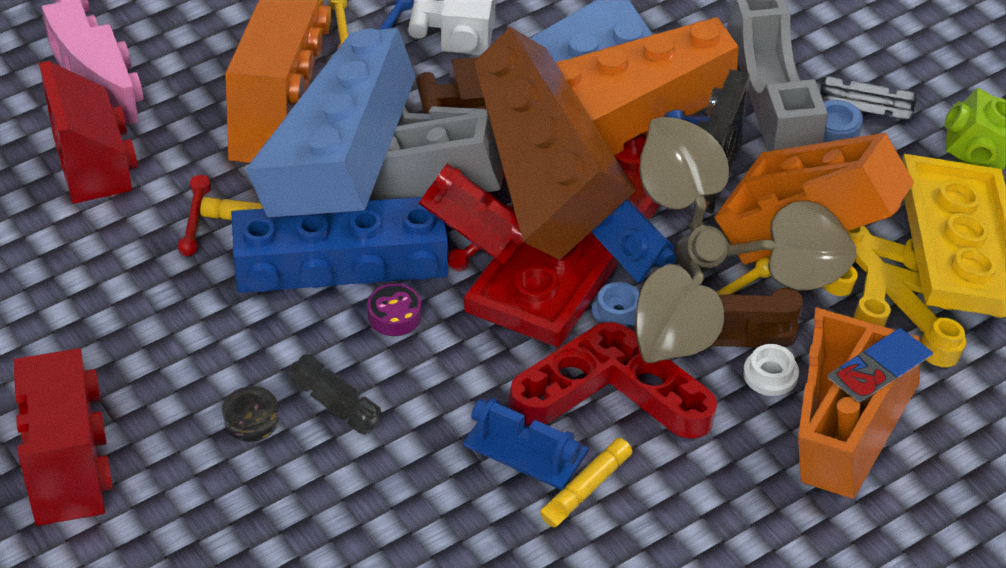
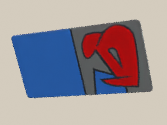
M899 328L829 373L827 377L856 401L862 402L932 356L933 352Z

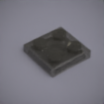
M730 69L723 87H714L707 109V117H710L709 121L700 120L698 124L699 127L711 134L721 145L728 160L729 174L741 145L750 77L748 73ZM723 190L713 195L704 196L706 201L705 212L714 214Z

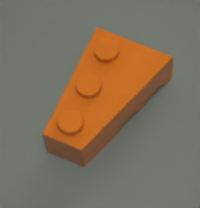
M886 132L767 151L759 155L714 218L731 245L759 240H773L770 225L775 214L790 203L810 201L826 207L837 217L844 229L849 231L884 220L895 214L914 181ZM760 250L737 255L743 265H746L761 258L770 257L772 250Z
M816 307L813 341L810 345L809 371L807 383H805L798 433L802 483L854 499L920 383V364L862 402L856 401L831 381L827 375L894 332V329ZM911 335L913 338L919 341L918 336Z

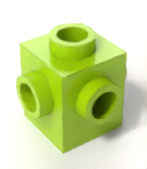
M977 87L963 102H956L945 118L944 126L947 129L946 152L954 155L962 162L998 168L1003 171L1006 168V100L995 97Z

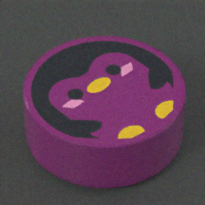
M387 284L377 288L369 296L367 303L368 320L372 328L377 332L387 336H401L410 333L419 325L421 321V299L418 293L411 287L403 284Z

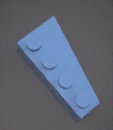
M367 28L350 33L246 168L247 174L267 217L365 211L416 77L398 28L381 30Z

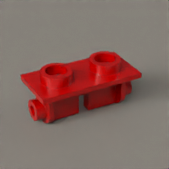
M447 163L418 204L498 262L505 265L518 245L523 242L515 212L461 174L460 169H455Z

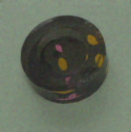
M257 386L242 387L230 393L223 402L224 427L228 434L237 440L255 442L265 439L276 430L279 424L277 399L265 388Z

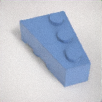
M595 0L530 39L545 47L556 63L653 34L629 0Z

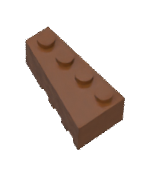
M509 27L474 61L522 240L524 243L561 260L630 197L636 189L547 49L512 27Z

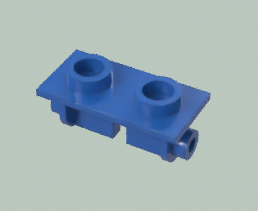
M628 198L591 231L637 283L643 281L652 267L657 266L661 268L665 265L673 264L676 260V255L673 253L674 245L655 228Z
M491 398L489 401L483 399L477 401L471 418L477 421V423L463 441L464 447L559 490L565 488L589 452V447L574 440V433L570 431L563 433L536 420L530 426L524 425L523 414L500 405V401L495 398Z

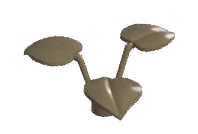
M657 117L649 122L647 138L640 156L639 165L640 179L646 194L653 202L667 209L681 210L695 202L696 207L693 219L688 223L691 232L684 235L676 246V258L680 266L668 264L655 270L645 280L639 292L635 314V330L639 351L645 363H655L666 359L694 355L707 349L716 341L724 324L723 304L719 295L713 289L702 286L701 283L704 279L703 272L721 264L726 256L731 257L736 254L772 250L768 264L771 277L782 286L799 291L814 290L831 284L851 268L857 257L854 242L837 217L826 207L818 203L798 201L790 203L779 210L773 217L770 225L773 240H759L730 245L719 229L712 226H703L702 220L706 210L704 196L720 192L728 182L729 166L724 150L711 134L686 120Z

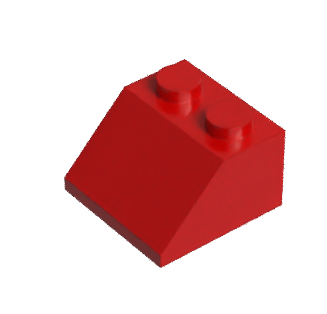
M50 61L40 62L39 68L52 134L72 204L132 191L129 170L137 169L138 164L132 140L122 141L121 136L127 135L121 106L111 107L105 87Z

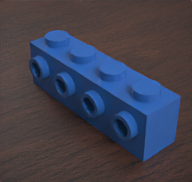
M422 197L368 201L365 211L267 217L264 209L231 211L237 292H266L270 290L318 288L323 286L448 277L446 226L442 220L418 204Z

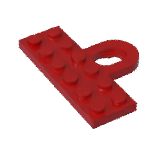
M642 133L625 142L624 151L614 156L636 189L628 199L650 220L660 205L653 202L646 194L640 179V156L647 138ZM507 206L511 210H514V207ZM592 232L561 260L522 242L505 265L494 258L464 296L465 313L559 348L619 262Z

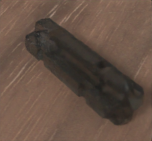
M303 354L298 361L293 362L290 367L291 381L306 392L312 390L310 396L340 419L346 420L349 418L346 424L359 434L367 435L373 428L378 427L382 420L380 416L381 409L378 405L365 396L360 399L361 392L328 368L322 370L324 364L312 355Z

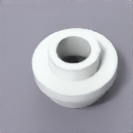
M766 344L756 348L746 359L743 375L747 385L754 391L767 396H779L790 392L796 386L799 368L793 354L788 349L776 344Z

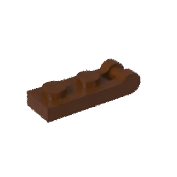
M780 288L774 291L771 296L719 295L724 308V324L719 337L711 346L760 347L766 344H776L789 347L795 343L799 328L797 320L801 316L803 305L802 295L798 291L790 288Z

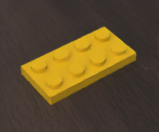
M904 154L902 162L914 181V184L904 197L925 305L946 310L954 309L987 314L999 318L1006 317V185L1002 169Z

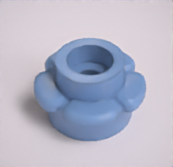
M612 282L605 285L598 293V301L592 305V314L595 320L603 323H619L628 328L635 326L639 291L631 284L625 282Z

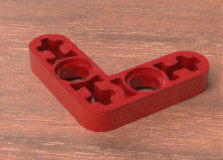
M604 322L595 325L518 374L512 380L510 386L508 408L523 414L524 425L530 426L534 420L543 424L552 422L609 383L668 430L688 439L700 438L710 432L718 404L715 395L708 388L670 359L655 363H645L639 351L636 333L628 327L614 322ZM573 367L580 369L587 376L582 379L573 380L566 378L559 371L564 368ZM646 373L660 377L664 383L655 386L647 385L640 382L637 376Z

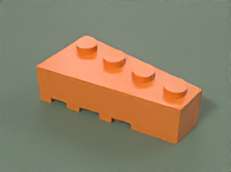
M323 0L258 1L226 70L228 161L251 163L308 89L316 57H319L321 53L322 34L328 35L330 30L331 7L324 6Z
M715 17L558 61L556 65L610 150L616 155L624 151L625 142L642 133L647 136L649 122L654 118L663 117L666 113L673 110H682L684 115L691 116L735 93L737 87L738 45L719 18Z

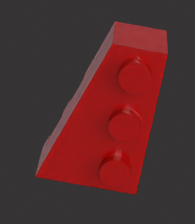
M81 348L13 359L15 398L19 407V415H16V425L18 433H21L22 445H17L18 458L35 526L105 514L102 491L112 490L113 483L108 455L98 457L96 446L107 445L102 411L92 413L91 403L101 401L96 368L85 370Z

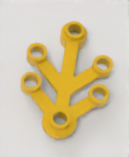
M865 226L846 231L856 246L857 257L854 262L866 272L863 295L855 310L854 318L884 327L891 312L889 304L885 301V295L887 294L923 332L920 343L933 352V355L927 358L926 361L939 367H952L956 365L967 343L964 328L953 319L937 318L912 292L915 291L923 294L912 238L906 242V245L873 236ZM880 257L901 262L911 270L885 263ZM851 266L842 277L831 284L823 286V288L833 295L847 296L852 292L858 273Z

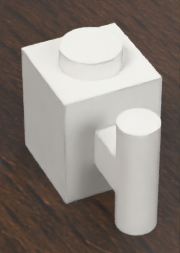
M414 0L408 33L413 38L420 39L426 36L428 27L441 28V51L481 55L491 44L495 22V0Z

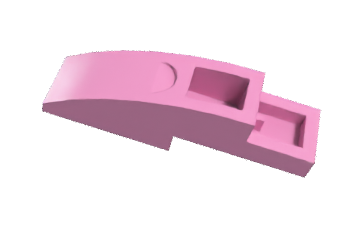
M55 0L53 4L42 6L48 43L58 64L105 87L111 107L121 106L125 123L129 125L138 123L136 102L143 101L144 98L137 72L128 73L127 71L132 69L125 41L116 42L110 24L98 26L95 15L86 16L87 13H90L88 0Z

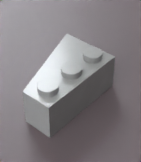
M404 106L369 201L423 197L447 163L455 169H460L461 174L486 192L501 190L504 170L487 109L432 106L429 114L408 113Z

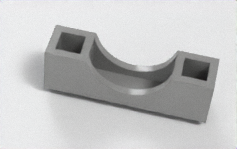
M730 0L727 31L738 45V65L767 150L773 151L823 143L828 113L815 79L800 81L797 74L791 45L790 11L786 0Z

